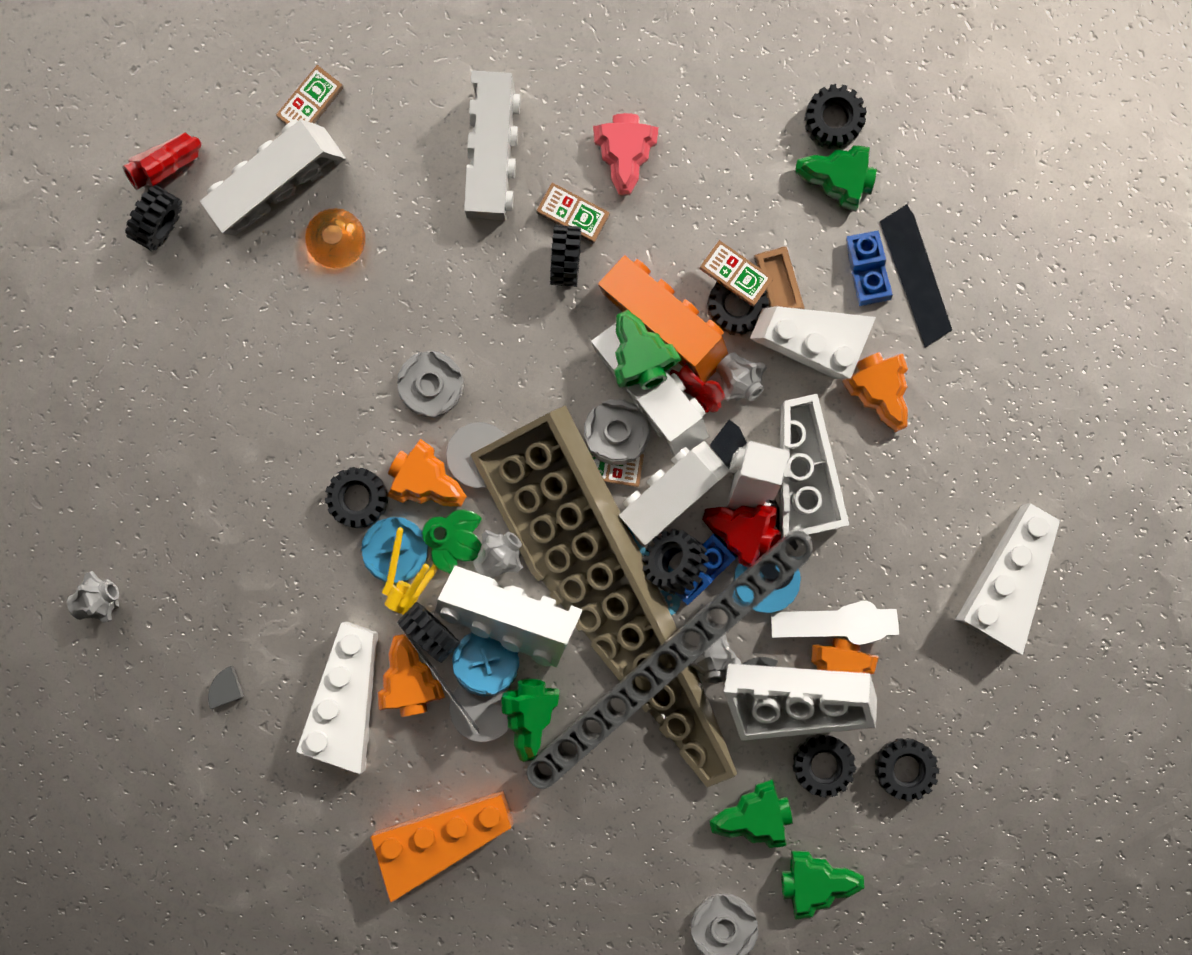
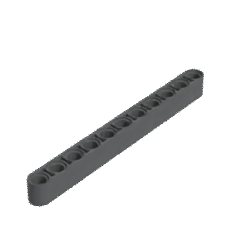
M791 531L770 548L545 747L528 766L527 778L529 782L539 789L548 788L582 760L802 567L812 553L813 543L810 536L803 531ZM791 540L801 541L806 548L805 554L797 557L791 555L787 550V543ZM765 563H772L778 567L780 575L775 579H768L763 576L761 566ZM739 586L750 588L753 592V599L747 602L741 601L736 596V588ZM713 609L723 610L727 615L728 621L724 624L715 623L710 617V611ZM690 631L698 633L702 639V644L699 646L688 644L685 640V633ZM660 655H672L676 660V667L667 668L663 666L660 661ZM637 676H644L649 679L651 689H640L636 685L635 678ZM618 698L624 701L626 710L622 712L616 711L611 705V699ZM594 720L598 722L601 726V732H591L587 728L586 721ZM562 742L572 743L577 753L571 755L565 752ZM538 764H547L552 770V775L542 774Z

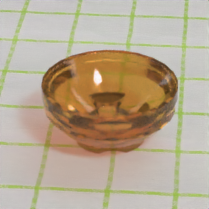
M338 208L326 209L316 214L309 222L305 234L306 246L312 258L319 264L333 269L343 268L354 263L361 256L366 242L365 231L358 218L352 213ZM332 225L340 227L342 237L337 243L329 244L324 241L323 232L327 227Z

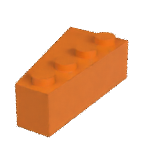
M624 255L598 283L603 295L622 312L629 310L641 319L647 332L657 333L666 344H672L681 358L679 364L683 367L686 363H689L700 380L708 381L716 372L720 361L729 355L722 337L724 334L723 330L712 320H708L707 323L697 316L699 314L698 309L688 300L684 299L681 302L673 296L675 291L664 280L660 279L657 282L649 276L651 271L639 259L633 262Z
M504 790L375 831L371 836V840L390 902L398 899L512 828L514 822Z

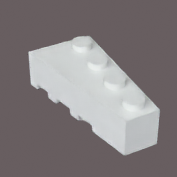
M471 70V83H473L475 99L470 100L469 108L470 126H473V132H469L468 159L471 160L470 165L466 167L464 211L467 218L506 221V212L513 210L514 192L508 191L509 178L515 179L516 159L510 158L511 146H517L518 126H513V115L520 113L521 96L520 94H515L512 73Z
M302 119L294 120L283 127L282 134L278 138L262 144L256 151L258 154L251 160L243 161L236 165L231 171L232 175L225 181H219L209 187L207 190L208 195L201 199L200 202L222 233L237 235L271 211L270 203L274 202L277 204L284 200L286 201L296 194V185L309 180L315 181L323 175L320 171L322 167L331 161L338 165L346 158L324 127Z
M616 323L591 341L596 353L614 377V369L618 366L615 352L620 345L615 332ZM665 372L667 375L666 381L655 388L643 390L640 384L627 387L628 390L626 391L634 404L640 408L641 412L645 410L647 413L646 417L660 438L662 436L667 438L671 449L670 452L675 456L684 447H687L690 451L708 438L702 417L706 413L695 398L689 401L682 391L686 388L675 373L669 376Z
M818 394L784 401L780 405V449L790 452L780 486L779 531H781V539L786 534L796 530L810 535L848 526L849 521Z
M1031 503L1021 505L955 620L1011 653L1023 655L1060 520Z
M454 566L437 600L435 612L443 620L452 624L460 623L469 627L479 637L493 638L501 642L504 648L512 652L521 651L532 656V659L540 665H551L557 668L583 609L571 606L570 610L566 611L555 607L556 600L543 596L541 600H534L528 598L524 593V589L513 585L502 589L497 587L498 584L495 579Z
M341 622L303 730L297 753L358 774L366 770L378 632L349 622Z
M728 664L724 693L741 741L876 728L877 696L870 674Z

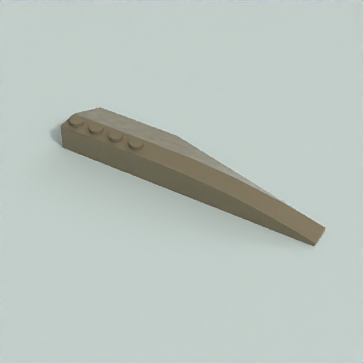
M566 405L539 417L470 454L509 531L521 541L522 546L519 548V551L531 574L538 582L542 581L551 592L549 596L556 600L557 605L561 604L566 611H569L571 606L583 609L575 627L578 631L582 630L592 642L591 647L619 681L625 678L678 631L658 586L649 581L646 577L647 573L643 571V566L647 564L643 562V556L628 526L619 517L620 511ZM660 655V661L663 666L667 668L676 667V660L672 655ZM688 666L641 708L645 713L647 711L650 712L660 725L658 729L667 739L670 737L680 749L679 754L704 785L710 787L735 777L737 772L699 676L694 667ZM637 676L635 678L636 685L640 689H651L649 679L644 676Z

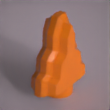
M878 352L858 361L856 365L858 372L853 374L851 379L842 380L850 396H858L864 407L875 409L880 420L894 432L906 428L908 408L903 395L907 389L904 374L908 367L903 353L883 360L881 353Z
M422 439L416 443L409 454L400 451L389 468L388 475L395 479L387 497L401 503L412 500L423 504L432 500L442 506L462 507L467 498L458 482L446 475L445 464L434 456L435 449Z
M405 634L394 636L388 653L390 668L383 674V689L378 692L379 710L399 708L400 717L428 712L426 703L445 698L442 684L439 680L433 678L429 666L420 661L418 651Z
M833 638L832 646L812 645L811 663L817 666V670L867 673L870 675L875 673L879 657L860 652V645Z

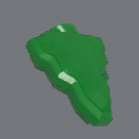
M853 145L849 151L835 150L828 157L812 155L797 159L795 173L809 184L821 186L826 196L839 201L840 207L857 212L862 194L871 195L877 168L868 167L870 147Z
M629 310L617 314L615 332L620 345L615 352L618 366L614 369V374L619 388L640 384L641 389L648 390L661 385L667 379L665 372L681 361L679 354L672 344H665L659 334L647 332L642 320Z
M538 679L519 680L518 690L502 693V713L507 715L508 728L514 732V747L519 760L522 762L534 760L541 746L542 730L550 723L552 710L558 707L560 690L557 688H545L546 683Z
M773 779L755 784L754 791L742 795L737 806L721 810L709 822L713 834L728 838L744 836L751 843L765 842L769 848L786 847L785 826L793 824L788 798H778Z
M792 850L790 871H781L783 899H792L794 918L796 920L813 917L816 910L829 908L834 899L849 898L863 890L864 876L846 867L832 868L826 859L812 858L809 851Z

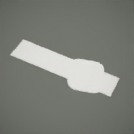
M868 601L849 604L841 607L838 611L771 613L772 638L847 636L853 644L863 645L880 640L886 635H899L897 609H876L875 605Z

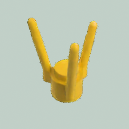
M399 527L394 540L387 581L382 593L388 596L384 603L385 606L404 615L417 602L420 594L438 571V568L434 563L430 569L428 564H424L412 584L398 581L397 585H394L403 536V528Z

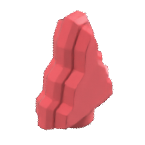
M616 114L613 116L612 123L593 126L594 143L601 147L602 160L611 166V181L618 195H631L639 180V167L648 161L650 148L657 145L659 127L640 124V117L636 114Z

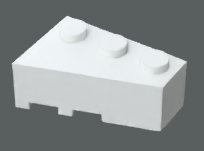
M778 306L762 308L750 339L834 379H851L876 317Z
M705 441L691 451L684 447L671 459L675 464L666 473L660 469L647 480L650 487L642 495L637 490L622 503L626 509L619 514V517L644 545L648 544L729 472L727 466Z
M748 441L742 448L739 447L733 453L729 472L734 473L726 507L736 510L741 506L753 508L757 505L771 506L769 500L774 501L780 489L790 451Z

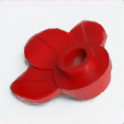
M686 364L679 372L674 369L670 371V375L675 373L686 388L683 391L695 398L705 413L709 411L718 412L721 408V401L725 399V394L718 382H704L700 380Z

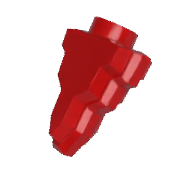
M184 132L129 158V163L123 165L124 173L136 190L145 185L154 186L182 166L198 157V149H200L202 143L199 138Z
M757 505L755 508L741 506L736 510L725 506L705 509L702 518L704 523L714 534L725 539L727 549L738 555L739 563L747 568L781 540V531L774 529L777 520V508Z

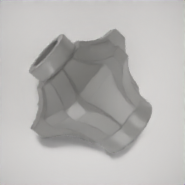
M735 352L724 357L718 364L716 371L720 374L724 385L725 399L729 401L734 398L738 401L741 398H747L749 401H753L760 396L764 390L761 383L762 375L767 369L764 363L748 361L743 357H739Z
M486 530L482 534L481 550L478 553V557L473 561L475 569L480 575L492 579L505 572H519L523 568L519 560L522 556L519 552V548L522 546L521 541L511 532L503 535L501 533L494 534Z
M93 571L85 574L83 583L78 586L76 592L68 597V610L78 620L96 618L104 623L112 620V610L119 608V602L117 601L119 590L109 579L103 581Z
M725 633L689 666L694 667L698 674L702 673L705 676L706 682L722 683L726 680L728 664H741V660L731 651ZM700 637V642L698 643V646L702 644V639H701V637Z

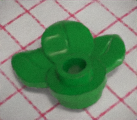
M455 510L446 518L440 516L433 517L424 524L422 528L423 541L431 548L432 562L441 571L451 574L454 566H457L458 560L474 561L478 557L482 544L478 537L473 534V531L479 526L482 518L477 513L468 510ZM438 527H442L445 531L444 537L440 540L434 537V530Z

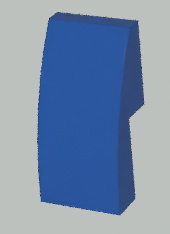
M879 230L846 236L851 273L859 306L892 300L893 293L885 267L886 256Z
M714 533L702 544L707 551L704 555L708 557V563L702 564L707 568L706 574L702 572L699 574V577L703 580L700 584L694 581L692 584L695 588L691 591L685 588V594L680 595L676 592L687 605L702 593L738 557V555L728 550L726 543Z

